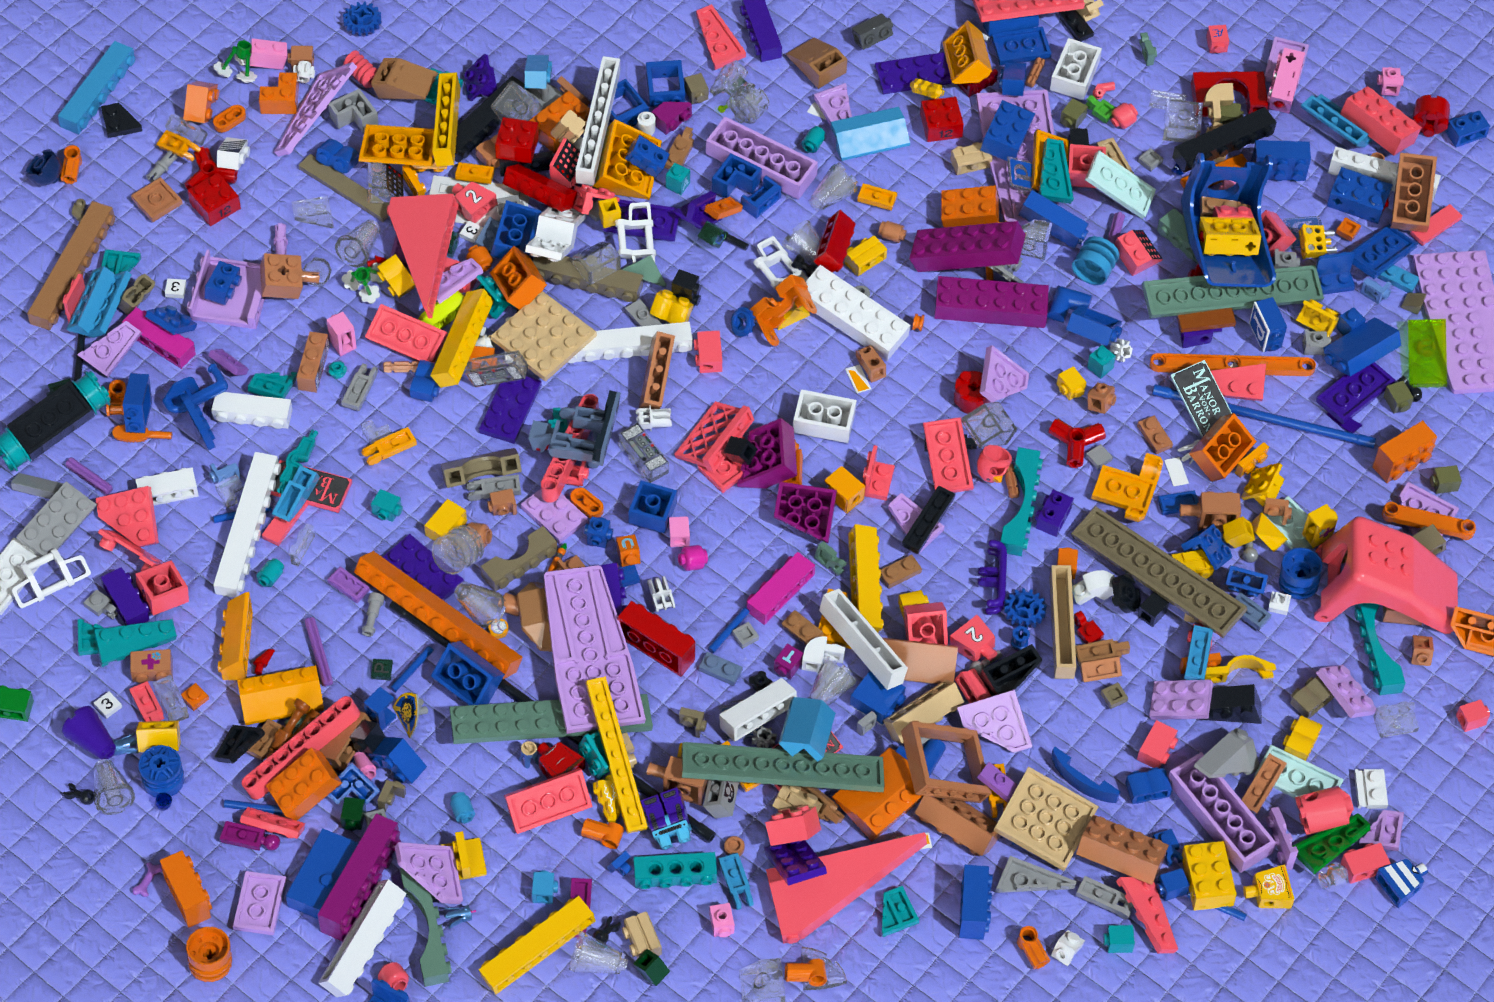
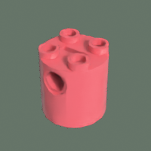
M1339 785L1295 797L1297 808L1300 811V822L1306 835L1349 824V818L1354 810L1350 795L1343 791Z

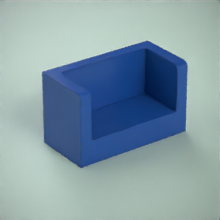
M765 176L763 178V186L749 198L744 194L741 196L742 208L757 219L781 198L782 187L768 176Z
M379 687L363 703L365 713L372 722H377L383 731L396 719V714L387 708L394 701V697Z

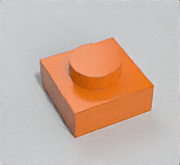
M1345 217L1336 229V234L1352 241L1360 231L1361 225Z
M196 683L180 694L181 699L193 711L209 700V696Z

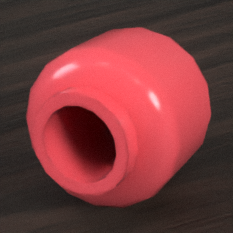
M1122 103L1111 112L1113 117L1111 122L1116 128L1119 126L1122 129H1126L1137 121L1138 112L1131 103Z
M392 962L385 964L381 968L378 980H384L391 988L403 991L407 987L409 976L399 963Z

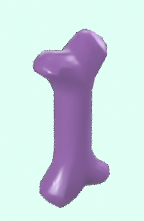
M146 863L148 871L141 883L132 888L134 895L149 896L147 887L153 877L162 872L161 864Z

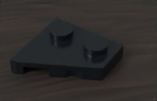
M120 103L101 106L108 138L142 132L141 124Z
M232 725L214 756L218 762L235 763L265 735L264 730L256 727Z

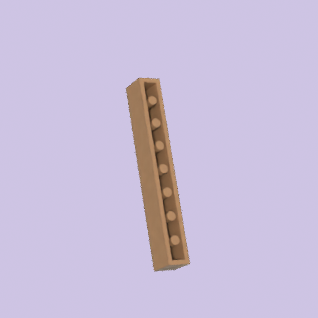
M94 201L91 202L27 313L31 325L51 330L53 325L58 322L59 314L65 309L63 297L66 293L68 294L72 280L76 279L78 274L83 275L85 269L90 266L93 255L98 252L101 241L106 238L109 227L113 226L115 222L112 207Z

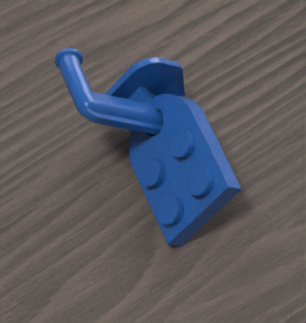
M212 363L208 367V372L213 374L217 381L216 383L200 390L193 377H186L174 383L162 400L166 409L171 413H184L188 411L208 450L215 448L213 440L216 438L198 405L228 389V383L216 363Z

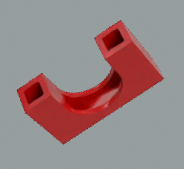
M1264 71L1193 72L1191 89L1195 117H1208V107H1203L1204 98L1211 87L1221 83H1233V90L1240 92L1246 100L1248 114L1263 107L1268 108Z

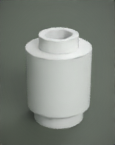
M651 112L640 113L637 118L638 130L652 136L655 132V115Z

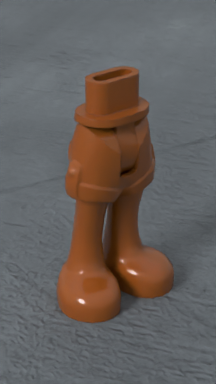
M296 698L293 703L295 707L294 713L283 729L279 728L275 733L274 741L271 748L269 747L270 752L266 759L321 714L299 698ZM307 713V716L302 722V724L295 731V733L292 734V731L295 728L298 721L304 714Z

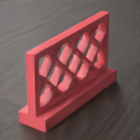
M715 401L675 452V457L704 466L708 472L714 473L727 457L723 451L730 437L741 438L753 423L754 417L750 408L744 405L742 408H737ZM717 409L724 410V412L714 415ZM736 414L734 418L728 419V416ZM721 418H726V421L718 424H716L715 422L716 420H719ZM713 422L714 424L707 428H703L707 423ZM726 427L723 432L718 433V429ZM712 431L716 432V434L708 437L705 436L706 433ZM703 435V439L693 442L695 437ZM716 440L713 445L708 446V442ZM702 444L706 446L705 448L695 450V447ZM693 449V452L683 454L685 450ZM705 454L702 459L697 458V456Z

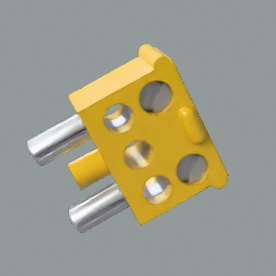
M1303 224L1299 230L1302 258H1318L1326 253H1336L1337 247H1326V245H1331V239L1325 238V236H1334L1335 231L1324 230V225Z

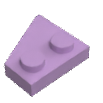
M1383 810L1378 816V820L1370 826L1371 830L1367 832L1364 838L1360 839L1359 846L1364 847L1370 843H1381L1384 850L1399 851L1404 812Z

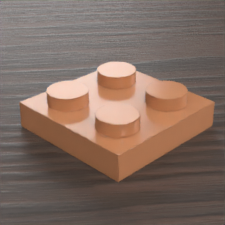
M161 177L131 195L132 201L152 222H155L183 204L182 199Z

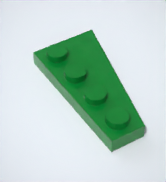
M1357 813L1349 818V824L1321 831L1292 847H1297V858L1313 874H1316L1370 831V823Z

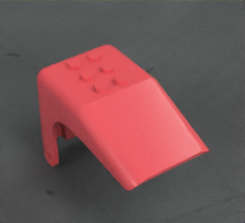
M1358 516L1353 518L1315 550L1322 559V562L1328 564V586L1321 591V607L1314 613L1315 620L1330 622L1353 605L1374 603L1403 613L1444 634L1453 632L1450 624L1455 606L1458 607L1457 573L1413 536ZM1348 550L1345 566L1340 573L1343 557Z

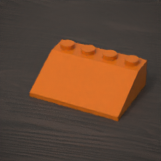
M888 748L879 756L883 757L884 792L840 789L832 796V799L871 842L923 798V795L915 794L908 760L892 748Z

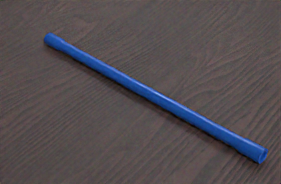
M1155 384L1152 395L1182 401L1177 390ZM1227 403L1231 412L1237 415L1355 443L1372 449L1375 446V437L1354 434Z

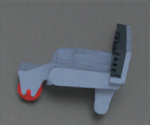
M609 390L605 411L576 406L575 409L561 408L560 416L563 419L573 420V428L592 430L594 441L572 438L573 434L559 432L560 420L556 421L555 428L551 427L552 424L533 420L528 437L532 449L544 452L550 444L548 452L552 457L586 461L591 468H597L599 465L603 466L619 409L621 393Z

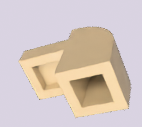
M1084 0V9H1077L1078 13L1087 22L1100 15L1099 7L1104 4L1102 0L1095 2L1094 0Z
M1233 83L1214 85L1207 92L1203 101V107H1208V118H1211V124L1214 121H1220V106L1232 105L1234 101Z

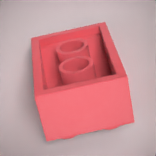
M943 602L904 606L906 640L948 645L947 613Z

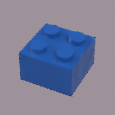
M640 480L628 511L629 524L666 533L669 517H672L677 504V490Z

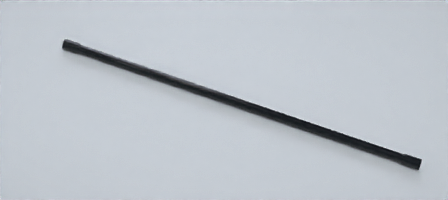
M391 602L389 606L391 610L402 618L407 619L446 648L448 643H452L396 602ZM502 679L498 686L518 702L534 701L505 679ZM569 736L567 738L579 746L583 736ZM633 774L639 791L647 797L658 794L661 798L658 791ZM687 813L692 830L710 843L716 833Z

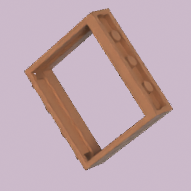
M911 721L901 730L916 795L981 803L992 794L991 789L977 778L985 767L977 730L957 728L950 725H936L935 723H922L919 721ZM920 737L963 743L973 784L931 779Z

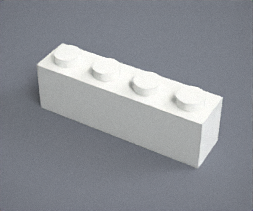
M223 392L214 398L212 415L213 420L219 422L288 429L292 415L291 399Z
M780 678L719 714L720 729L735 742L787 711L791 699L797 697V691L783 678Z

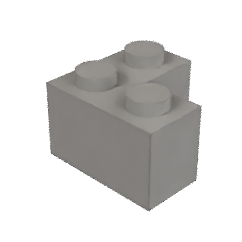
M360 89L328 104L329 116L338 129L355 122L364 133L366 124L379 125L377 111Z

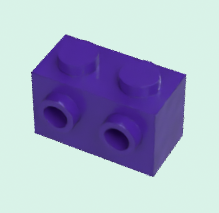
M1053 489L1050 496H1045L1042 504L1044 506L1043 509H1039L1036 513V529L1057 537L1072 509L1074 498Z

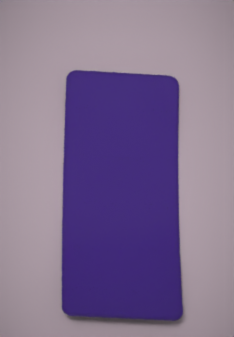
M1329 412L1327 413L1334 422L1351 433H1354L1362 426V424L1352 418L1343 425Z

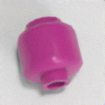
M700 545L685 546L681 549V553L678 554V563L686 571L703 569L708 562L707 551Z

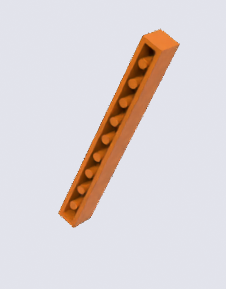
M372 551L359 558L354 571L356 575L450 642L461 641L504 673L503 679L517 672L523 658L517 652L376 552Z

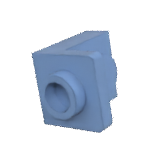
M1367 277L1362 284L1360 293L1379 304L1391 294L1390 287L1392 283L1388 281L1382 287Z
M214 463L210 464L211 472H209V476L212 482H217L220 488L241 479L236 463L226 465L220 470H217Z

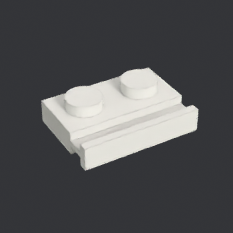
M1355 769L1354 779L1358 809H1361V807H1367V809H1387L1388 799L1384 769H1364V771Z

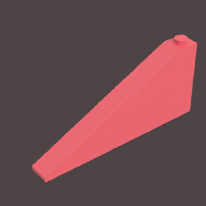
M454 194L391 197L390 204L387 206V214L391 218L428 318L433 317L459 206Z
M925 832L821 856L819 858L826 866L827 874L789 886L775 867L766 869L783 944H793L807 937L927 845Z

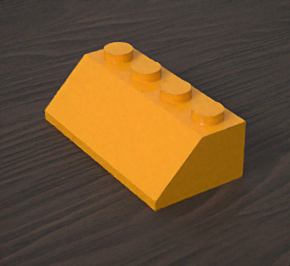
M967 20L942 42L951 80L954 84L979 83L992 72L982 31Z
M245 592L228 601L227 609L223 610V621H226L221 629V637L224 638V642L220 643L222 661H218V672H221L223 680L247 678L253 618L249 592Z
M316 665L237 680L245 725L266 722L268 719L277 720L291 717L294 713L295 707L293 703L296 698H299L317 712L324 711Z

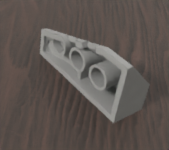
M1238 728L1229 732L1194 765L1196 769L1209 778L1225 777L1226 774L1230 773L1233 776H1238L1241 772L1245 775H1250L1260 766L1253 739L1248 736L1246 731Z

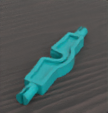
M312 429L308 437L304 436L298 447L288 454L286 467L280 476V486L277 488L279 494L283 493L289 480H293L299 466H303L297 461L305 463L309 461L315 447V438L318 435L316 430Z

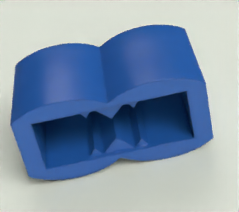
M328 139L317 148L316 160L323 165L332 166L340 173H348L358 164L359 152L352 147L343 146L337 140Z
M420 360L410 386L411 398L433 402L434 397H438L440 387L430 376L435 366L434 362Z
M1154 767L1149 769L1148 772L1134 771L1127 776L1125 781L1132 804L1167 798L1172 792V787L1164 768Z

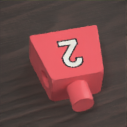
M470 182L465 187L457 183L452 188V192L455 194L459 205L458 211L467 221L476 223L497 205L496 194L475 182Z
M978 615L974 616L950 635V645L958 646V652L973 662L978 661L983 656L987 660L992 661L997 656V652L993 649L995 647V636Z

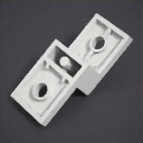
M549 206L539 215L536 236L526 245L525 252L530 253L533 257L544 256L548 257L550 261H561L574 248L577 227L586 219L587 214H582L575 209L561 212Z

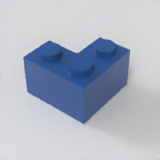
M730 153L712 177V191L727 198L737 186L752 194L761 183L762 168Z
M385 737L373 754L368 753L372 758V763L377 768L390 769L395 774L394 778L400 783L412 784L427 767L404 738Z

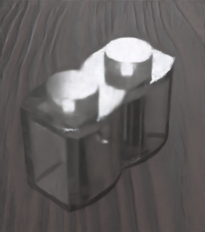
M170 115L165 124L167 130L189 139L198 146H202L208 136L204 129L195 123L187 122L178 115Z

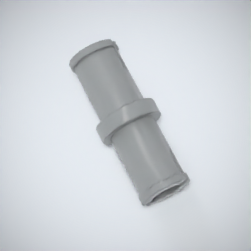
M168 150L160 161L158 160L155 163V167L146 175L147 180L149 181L154 175V178L150 181L152 183L160 178L163 173H167L169 166L178 158L177 155L174 154L169 158L173 152Z

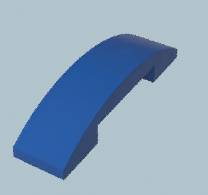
M1057 747L1053 748L1051 760L1060 775L1071 786L1094 799L1109 803L1118 802L1120 796L1118 789L1105 780L1100 785L1096 784L1070 766V756Z

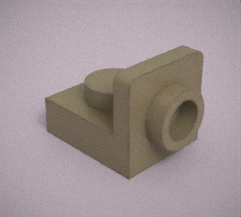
M684 707L680 709L679 723L687 727L695 726V737L700 738L701 731L705 732L707 720H704V712Z
M386 780L377 800L378 809L384 808L386 812L388 806L393 804L395 795L405 798L406 787L398 781Z

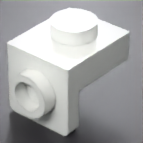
M1067 930L1058 939L1051 956L1068 966L1074 955L1082 948L1085 940L1076 933Z

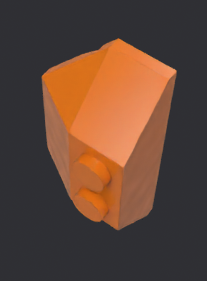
M1455 606L1450 625L1463 648L1494 656V615Z

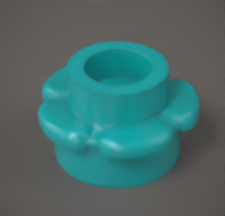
M332 362L329 365L330 369L328 372L333 378L340 379L345 376L347 367L343 362Z

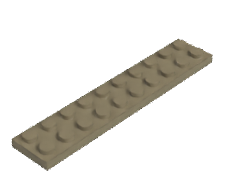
M1096 506L1071 533L1074 539L1205 627L1211 628L1214 633L1222 638L1225 637L1248 610L1246 605Z

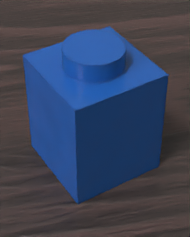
M1353 307L1339 316L1336 329L1344 336L1364 324L1366 319Z
M1183 868L1159 875L1156 887L1159 895H1162L1164 900L1168 901L1187 895L1190 884Z

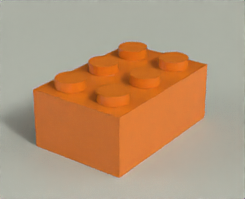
M567 91L529 120L538 122V141L550 151H553L554 154L561 143L559 139L556 140L551 135V131L568 110H572L577 114V117L583 119L586 122L583 129L585 130L590 108L570 91Z
M996 185L941 190V220L943 227L999 223V198Z
M515 246L509 250L490 272L507 302L519 310L525 305L530 304L547 285L531 258Z
M1232 413L1221 416L1189 454L1212 482L1225 479L1257 441L1238 417Z
M1422 420L1379 446L1372 468L1386 483L1399 479L1403 473L1412 471L1419 463H1425L1432 457L1431 454L1435 447L1437 435Z
M311 747L269 782L266 787L284 815L297 821L341 785L342 782L324 754Z
M183 850L159 860L164 879L188 928L210 919V910L212 909L209 901L210 897L207 890L203 889L201 885L202 881L198 872L195 873L193 869L194 865L190 856H185Z

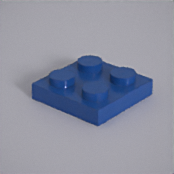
M170 305L148 310L145 316L173 335L194 331L197 323L192 321L191 317L179 313L175 307Z

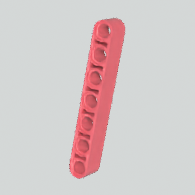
M586 394L582 397L578 406L599 410L598 397L594 394ZM571 420L565 433L573 434L572 438L587 440L591 430L573 428V420ZM552 458L541 481V493L544 501L554 502L559 498L577 460Z
M349 696L340 698L248 773L242 780V786L248 795L254 800L262 798L269 792L266 785L311 747L319 751L355 722L360 716V710L352 698Z

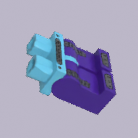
M677 787L660 793L661 798L657 794L641 800L653 837L663 850L673 847L671 837L677 836L680 843H686L691 840L690 831L692 828L689 823L682 793Z

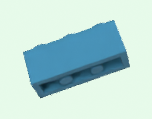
M527 55L525 88L546 89L547 83H550L552 61H549V55Z

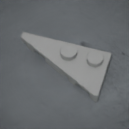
M1010 856L996 887V892L1075 889L1077 881Z

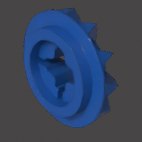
M740 307L734 311L731 317V328L734 334L744 337L753 332L752 328L755 326L754 319L756 318L753 316V311L747 307Z

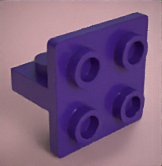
M483 54L464 73L468 100L473 101L479 94L489 97L497 90L494 68L489 65L488 55Z
M712 191L691 200L689 203L676 209L674 213L682 220L693 224L701 230L722 220L713 219L704 211L707 204L715 202L717 194Z

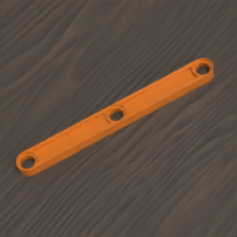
M1155 353L1151 356L1149 364L1150 368L1155 372L1176 373L1203 360L1206 361L1210 371L1232 368L1228 365L1229 362H1235L1238 365L1237 367L1266 364L1265 375L1311 376L1316 368V362L1308 357ZM1161 360L1163 365H1155L1153 361ZM1309 364L1312 369L1306 370L1302 365Z

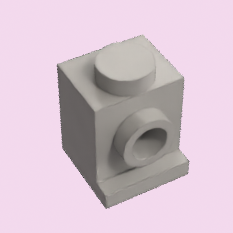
M1274 250L1272 258L1274 269L1300 267V258H1296V252Z
M1305 329L1302 339L1304 355H1325L1324 347L1331 344V337H1327V331H1309V329Z

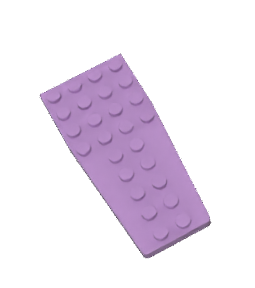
M1047 89L1024 91L1023 96L1002 95V92L977 93L976 101L982 140H984L1002 100L1035 113L1030 130L1016 158L1018 161L1032 164L1034 132L1036 129L1054 135ZM992 155L990 171L994 185H996L1003 221H1018L1020 225H1031L1032 223L1019 216V212L1030 192L1033 190L1039 194V191L1013 184L1010 162ZM1015 165V180L1019 178L1032 181V177L1028 176L1027 170L1023 165ZM1022 169L1026 172V175L1017 174L1016 170Z
M1486 251L1414 254L1412 260L1416 276L1419 277L1420 293L1427 294L1423 307L1451 392L1453 394L1494 392V285Z
M597 565L545 572L543 580L555 682L566 734L598 730L585 683L587 680L605 676L619 726L645 723L646 718L634 665L620 622L617 620V612L602 567Z

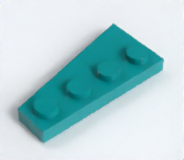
M1047 138L1043 147L1039 194L1050 201L1071 204L1074 197L1064 142Z
M173 619L94 630L102 667L107 666L112 661L117 660L118 662L125 659L131 652L143 651L150 647L155 648L174 641L177 637Z

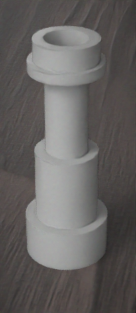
M372 592L368 597V618L366 625L362 627V634L368 637H372L376 631L374 628L375 619L379 615L380 607L383 606L385 597L380 593Z

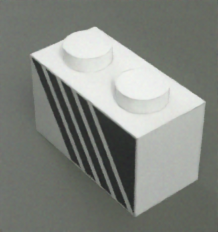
M226 137L217 150V167L239 170L241 165L245 163V159L250 155L248 140Z

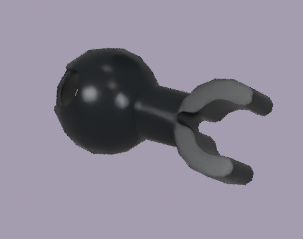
M797 255L791 264L795 269H803L808 278L818 268L817 265L805 263L801 255Z
M1404 376L1397 380L1398 382H1405L1414 397L1413 402L1421 400V389L1412 387Z
M69 783L68 786L74 792H63L66 799L76 797L84 805H90L95 801V793L92 790H77L72 783Z
M612 916L608 917L606 926L594 932L593 941L598 945L606 944L609 934L617 932L620 929L621 923L618 922L616 925L610 926Z

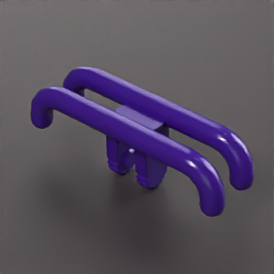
M990 540L988 545L995 548H988L987 553L998 558V568L980 567L978 574L986 576V578H978L977 583L980 586L997 588V598L987 600L986 605L988 607L985 609L987 615H996L1003 609L1006 597L1007 549L1002 542Z

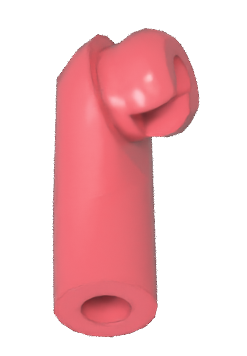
M1115 83L1097 84L1093 90V96L1096 99H1101L1106 91L1115 90Z

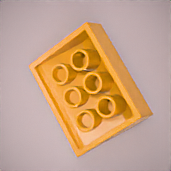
M614 119L607 127L593 187L609 189L615 195L649 200L654 177L627 161L625 157L631 143L639 135L660 148L662 141Z
M366 124L359 161L432 166L435 161L432 152L434 129Z

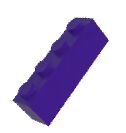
M742 0V5L739 6L741 16L745 17V27L750 31L751 43L754 42L755 44L754 51L756 56H759L761 62L782 58V45L765 0Z

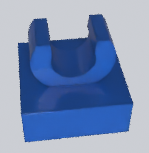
M624 851L606 868L611 874L618 869L619 873L624 877L632 870L631 866L626 862L631 856L627 851Z

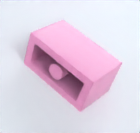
M251 38L250 66L283 70L287 59V43Z
M344 312L334 314L327 319L329 341L340 357L356 349L354 326Z

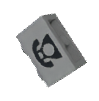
M708 780L703 807L715 819L733 816L739 782Z

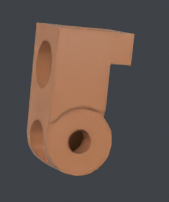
M869 345L856 351L857 360L868 374V379L871 383L886 377V364L872 346Z

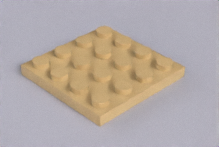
M542 291L530 304L525 305L491 335V341L546 382L597 336V332Z
M1028 766L993 831L1065 871L1093 814L1095 815L1099 806Z

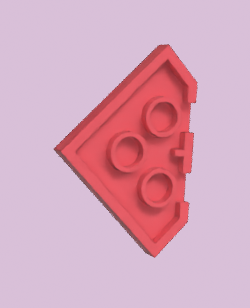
M145 486L96 498L98 517L135 545L145 547L159 543L151 487Z

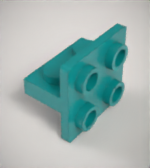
M482 275L476 277L480 284L475 290L484 288L494 300L489 311L493 318L497 319L508 306L516 308L507 302L496 282L491 277Z
M599 731L591 735H584L578 746V753L588 763L591 775L596 776L597 780H600L610 770Z

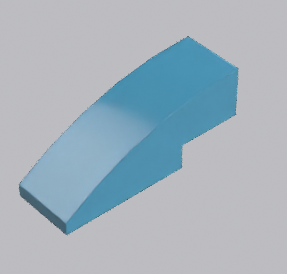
M300 465L293 480H289L272 515L290 522L312 493L320 476L316 472Z

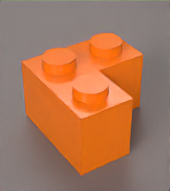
M279 72L278 87L260 86L259 104L261 114L297 113L299 92L297 73Z
M202 81L187 84L183 120L199 123L209 122L213 114V110L210 109L211 104L219 98L218 84Z

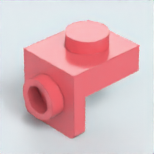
M582 461L581 466H573L565 484L583 486L584 479H588L589 468H586V461Z

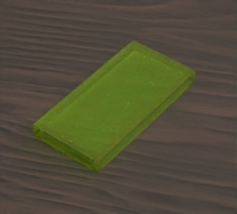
M1446 319L1408 320L1409 384L1412 387H1447Z

